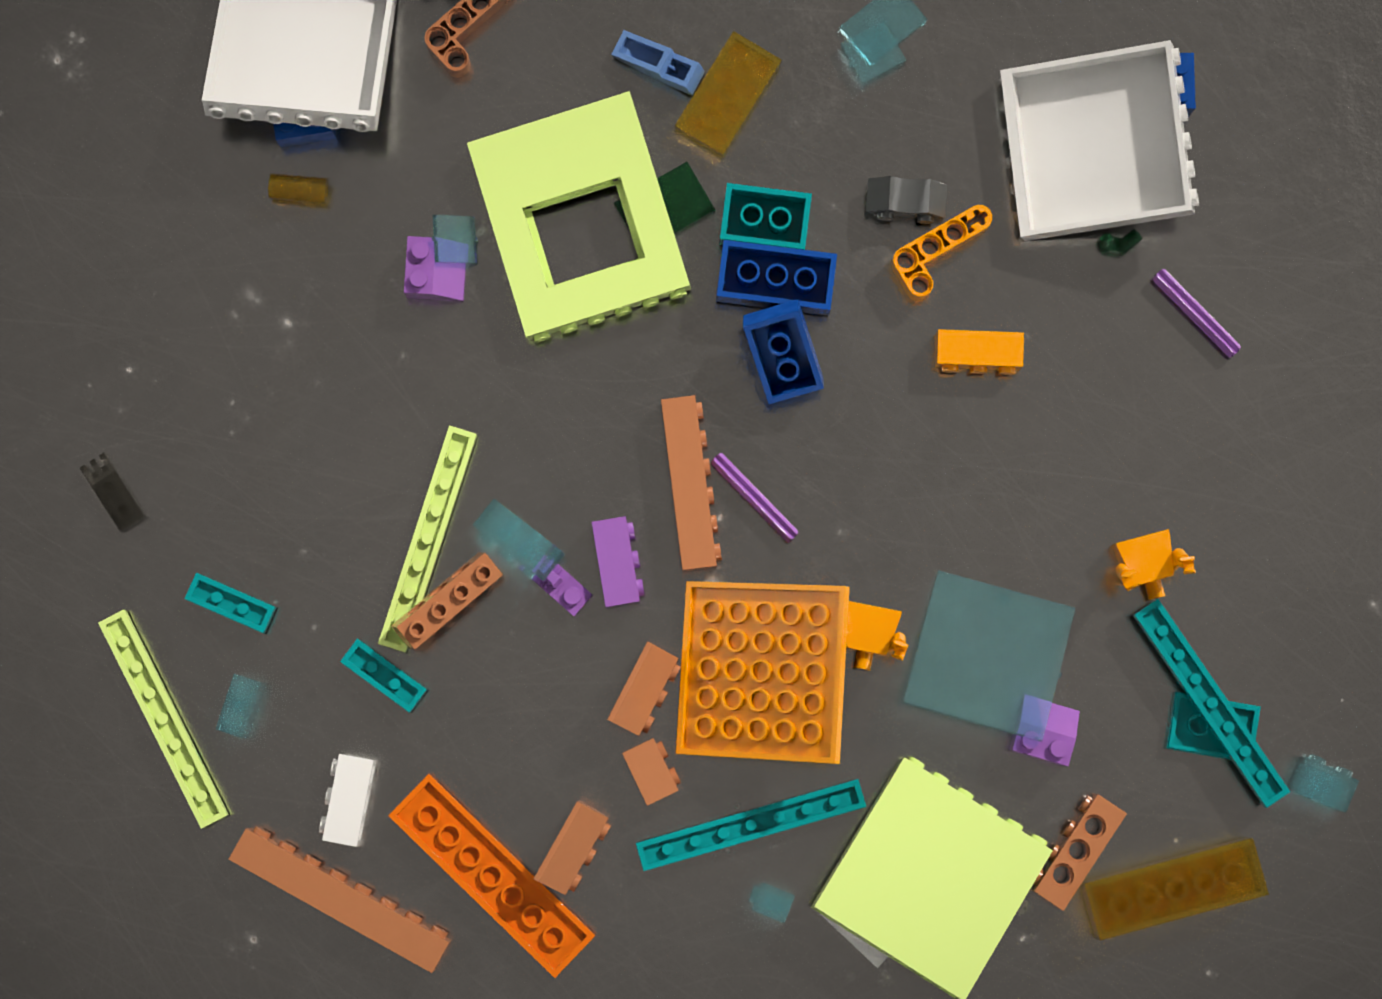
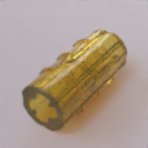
M286 173L270 174L268 184L269 199L297 201V203L299 201L310 202L311 204L327 203L329 193L328 178L287 175Z

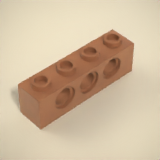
M478 552L392 624L391 627L408 648L415 650L503 574L485 552Z
M1093 794L1092 797L1087 795L1078 808L1081 814L1076 821L1071 820L1062 833L1065 835V838L1060 846L1055 844L1051 850L1053 851L1048 858L1050 861L1044 870L1040 871L1031 888V891L1062 911L1065 910L1127 815L1126 812L1099 794ZM1090 818H1095L1099 823V829L1094 834H1089L1085 829V824ZM1079 842L1083 847V853L1079 858L1074 859L1069 853V848L1073 843ZM1063 866L1067 870V878L1065 881L1058 883L1055 881L1053 873L1057 867Z

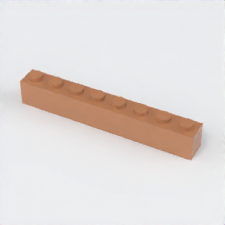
M255 826L254 830L251 828L245 829L228 860L430 973L435 971L452 941L446 938L448 932L435 925L430 929L421 924L423 919L410 911L403 914L396 910V903L383 896L381 900H378L370 895L371 889L358 882L353 886L345 881L347 876L333 868L328 872L319 867L322 862L308 854L303 858L294 853L296 847L283 840L278 844L269 839L271 834L258 826Z

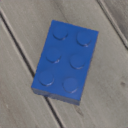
M798 299L743 315V328L768 404L824 389L823 374Z

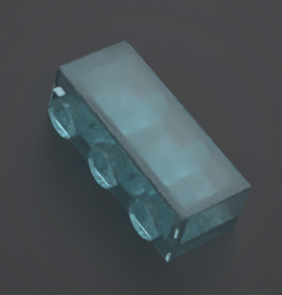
M496 499L491 501L473 524L480 531L477 536L489 547L493 543L499 546L501 549L497 553L510 563L514 559L521 564L518 569L530 579L536 575L544 581L565 555L557 546Z

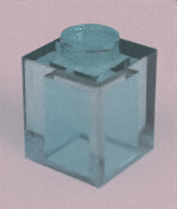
M761 882L760 887L754 886L748 902L753 903L751 907L753 911L785 923L795 895Z

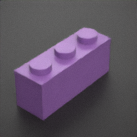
M626 516L593 521V534L606 609L640 603L639 596H645L642 579H636L634 568H639L640 564L637 550H631L630 540L635 539L633 522L627 523Z

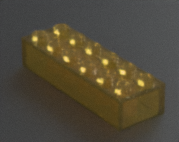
M1252 837L1235 839L1084 880L1080 885L1094 937L1100 941L1269 895Z

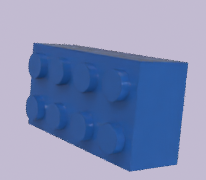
M723 240L716 302L770 308L798 299L803 313L829 316L837 254Z

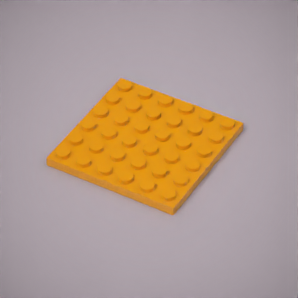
M686 581L676 754L840 764L850 587Z

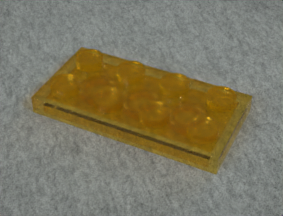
M733 31L675 124V129L723 157L782 60Z

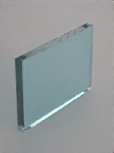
M873 0L847 22L843 23L839 29L872 66L920 26L924 25L928 19L912 0Z

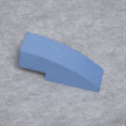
M625 30L611 54L614 58L692 96L705 72L699 62L678 55L671 48Z

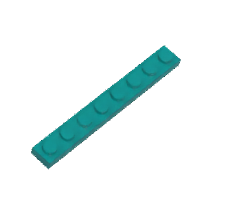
M1156 599L1135 613L1133 617L1263 807L1268 808L1291 791L1160 600Z
M855 779L637 842L636 846L643 871H647L866 807L859 779Z

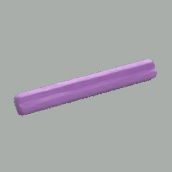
M1161 269L1153 277V281L1228 357H1233L1240 350V344L1165 269Z
M719 453L711 461L712 466L786 542H790L797 536L798 530L723 453Z

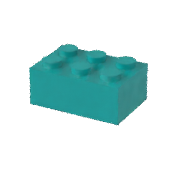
M727 183L719 245L723 246V240L805 250L812 193Z

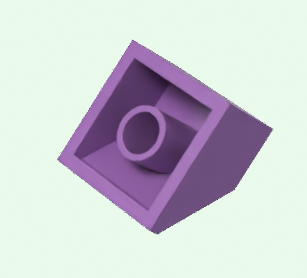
M407 236L404 280L405 296L410 299L464 301L467 245L440 238Z
M1024 695L1008 750L1068 767L1076 741L1080 711Z

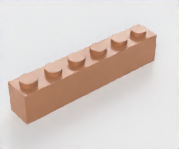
M695 395L661 399L682 572L717 568L716 561H720L722 558L720 543L714 544L713 532H718L716 515H710L709 504H714L713 487H707L706 476L711 475L709 458L703 459L702 448L707 447L705 430L700 431L698 421L699 419H704L702 402L696 403Z

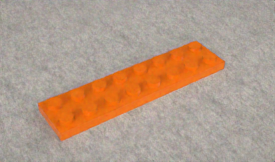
M428 774L388 815L554 978L595 937V934L544 884L534 880L535 876L431 774Z

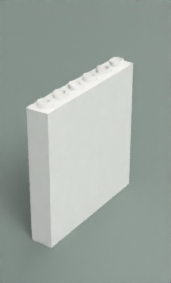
M220 0L202 96L205 116H211L216 119L227 117L238 118L243 121H268L273 124L292 123L303 127L314 125L325 126L329 129L346 128L359 132L377 131L397 0Z
M1171 40L1000 70L1020 237L1024 241L1195 214L1194 206H1199L1197 189H1192L1191 178L1195 177L1193 160L1188 161L1187 150L1192 149L1190 133H1185L1183 123L1188 121L1186 104H1181L1180 94L1185 93L1182 76H1177L1176 68L1177 65H1181L1179 48H1174Z

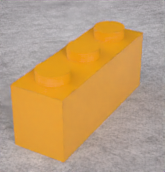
M938 329L936 332L935 367L941 368V372L957 373L959 368L970 369V373L986 374L987 369L998 370V374L1015 375L1016 371H1020L1023 367L1024 333Z

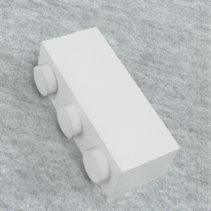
M339 754L338 759H333L330 776H334L333 787H328L325 797V805H329L327 817L322 816L319 833L323 834V841L355 847L360 846L376 760Z

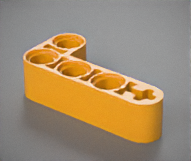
M984 205L973 206L895 252L891 261V267L910 299L914 301L925 300L933 288V280L926 266L987 231L992 222V213L988 207ZM975 216L977 218H984L982 225L976 222L970 226L969 230L967 229L966 225L970 224ZM950 228L958 229L961 238L952 240L947 236L946 232ZM925 242L933 243L936 246L937 252L934 254L925 253L922 249V244ZM901 256H907L911 259L912 266L910 268H902L898 264L897 259ZM916 280L923 281L926 284L927 290L922 293L916 292L912 287V282Z

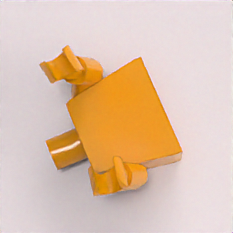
M1169 529L1112 545V549L1119 562L1115 572L1125 589L1130 591L1144 584L1149 600L1165 596L1161 579L1174 576V571L1179 567L1183 568L1184 574L1196 573L1194 569V556H1189L1181 548H1176L1172 551Z
M849 601L846 649L857 651L854 668L871 671L873 656H886L887 652H894V654H891V657L903 661L909 645L906 644V636L903 633H895L902 611Z

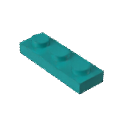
M199 573L195 574L184 598L264 634L277 608Z
M358 638L340 661L409 713L412 712L428 690Z

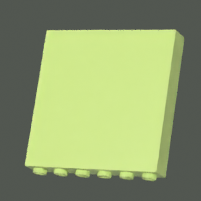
M911 756L909 759L904 757L897 763L811 908L954 999H966L1053 850L1046 846L1048 842L1035 834L1029 836L1021 831L1023 826L1009 818L1005 821L997 816L998 810L986 803H983L981 806L973 801L974 796L967 790L960 787L956 790L948 785L949 780L937 772H934L932 775L924 770L925 765Z

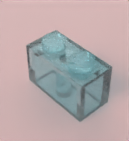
M234 674L216 730L241 738H249L266 683Z
M1310 754L1309 757H1299L1288 782V789L1333 810L1346 813L1359 783V780L1351 777L1353 772L1340 766L1332 769L1325 765V759Z

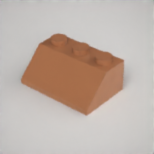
M647 641L607 720L640 736L642 731L648 733L655 719L650 716L655 705L661 707L668 693L663 690L667 681L674 682L681 666L677 665L679 658Z
M577 801L536 873L534 880L564 895L567 894L568 890L574 892L582 879V876L578 875L579 870L583 864L589 866L597 852L592 849L597 838L603 841L611 825L606 823L609 817L583 802Z

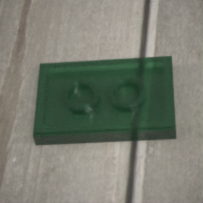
M688 162L657 178L674 234L715 212L714 206ZM618 200L614 202V206L629 230L621 201Z

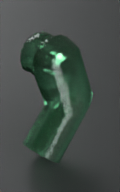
M1135 229L1131 230L1123 238L1111 236V233H1105L1100 237V248L1106 253L1124 255L1139 243L1142 237Z

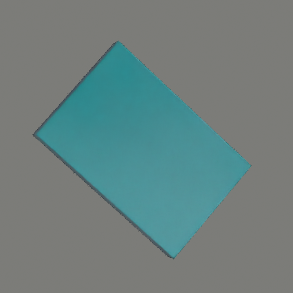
M1174 692L1165 749L1231 760L1187 694ZM1229 701L1256 740L1261 706Z

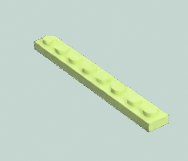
M449 425L378 644L407 652L408 646L391 625L425 597L477 438L475 433Z
M122 610L98 622L200 828L203 829L228 816L229 814L127 611Z

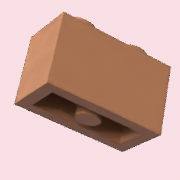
M654 738L622 753L647 806L679 791L676 785L680 784L681 781L675 768L668 769L664 761L669 756L662 741L656 743Z

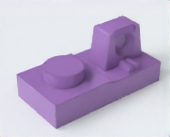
M551 557L531 578L574 617L593 596Z

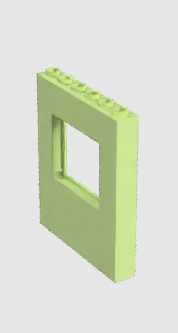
M630 91L467 143L525 336L528 340L534 339L535 343L550 339V334L561 331L562 334H567L578 330L577 325L586 322L589 325H596L604 322V317L612 314H615L616 317L632 313V308L640 305H643V308L653 307L660 303L659 299L669 296L671 300L686 296V291L691 290ZM616 185L638 259L554 285L532 211Z

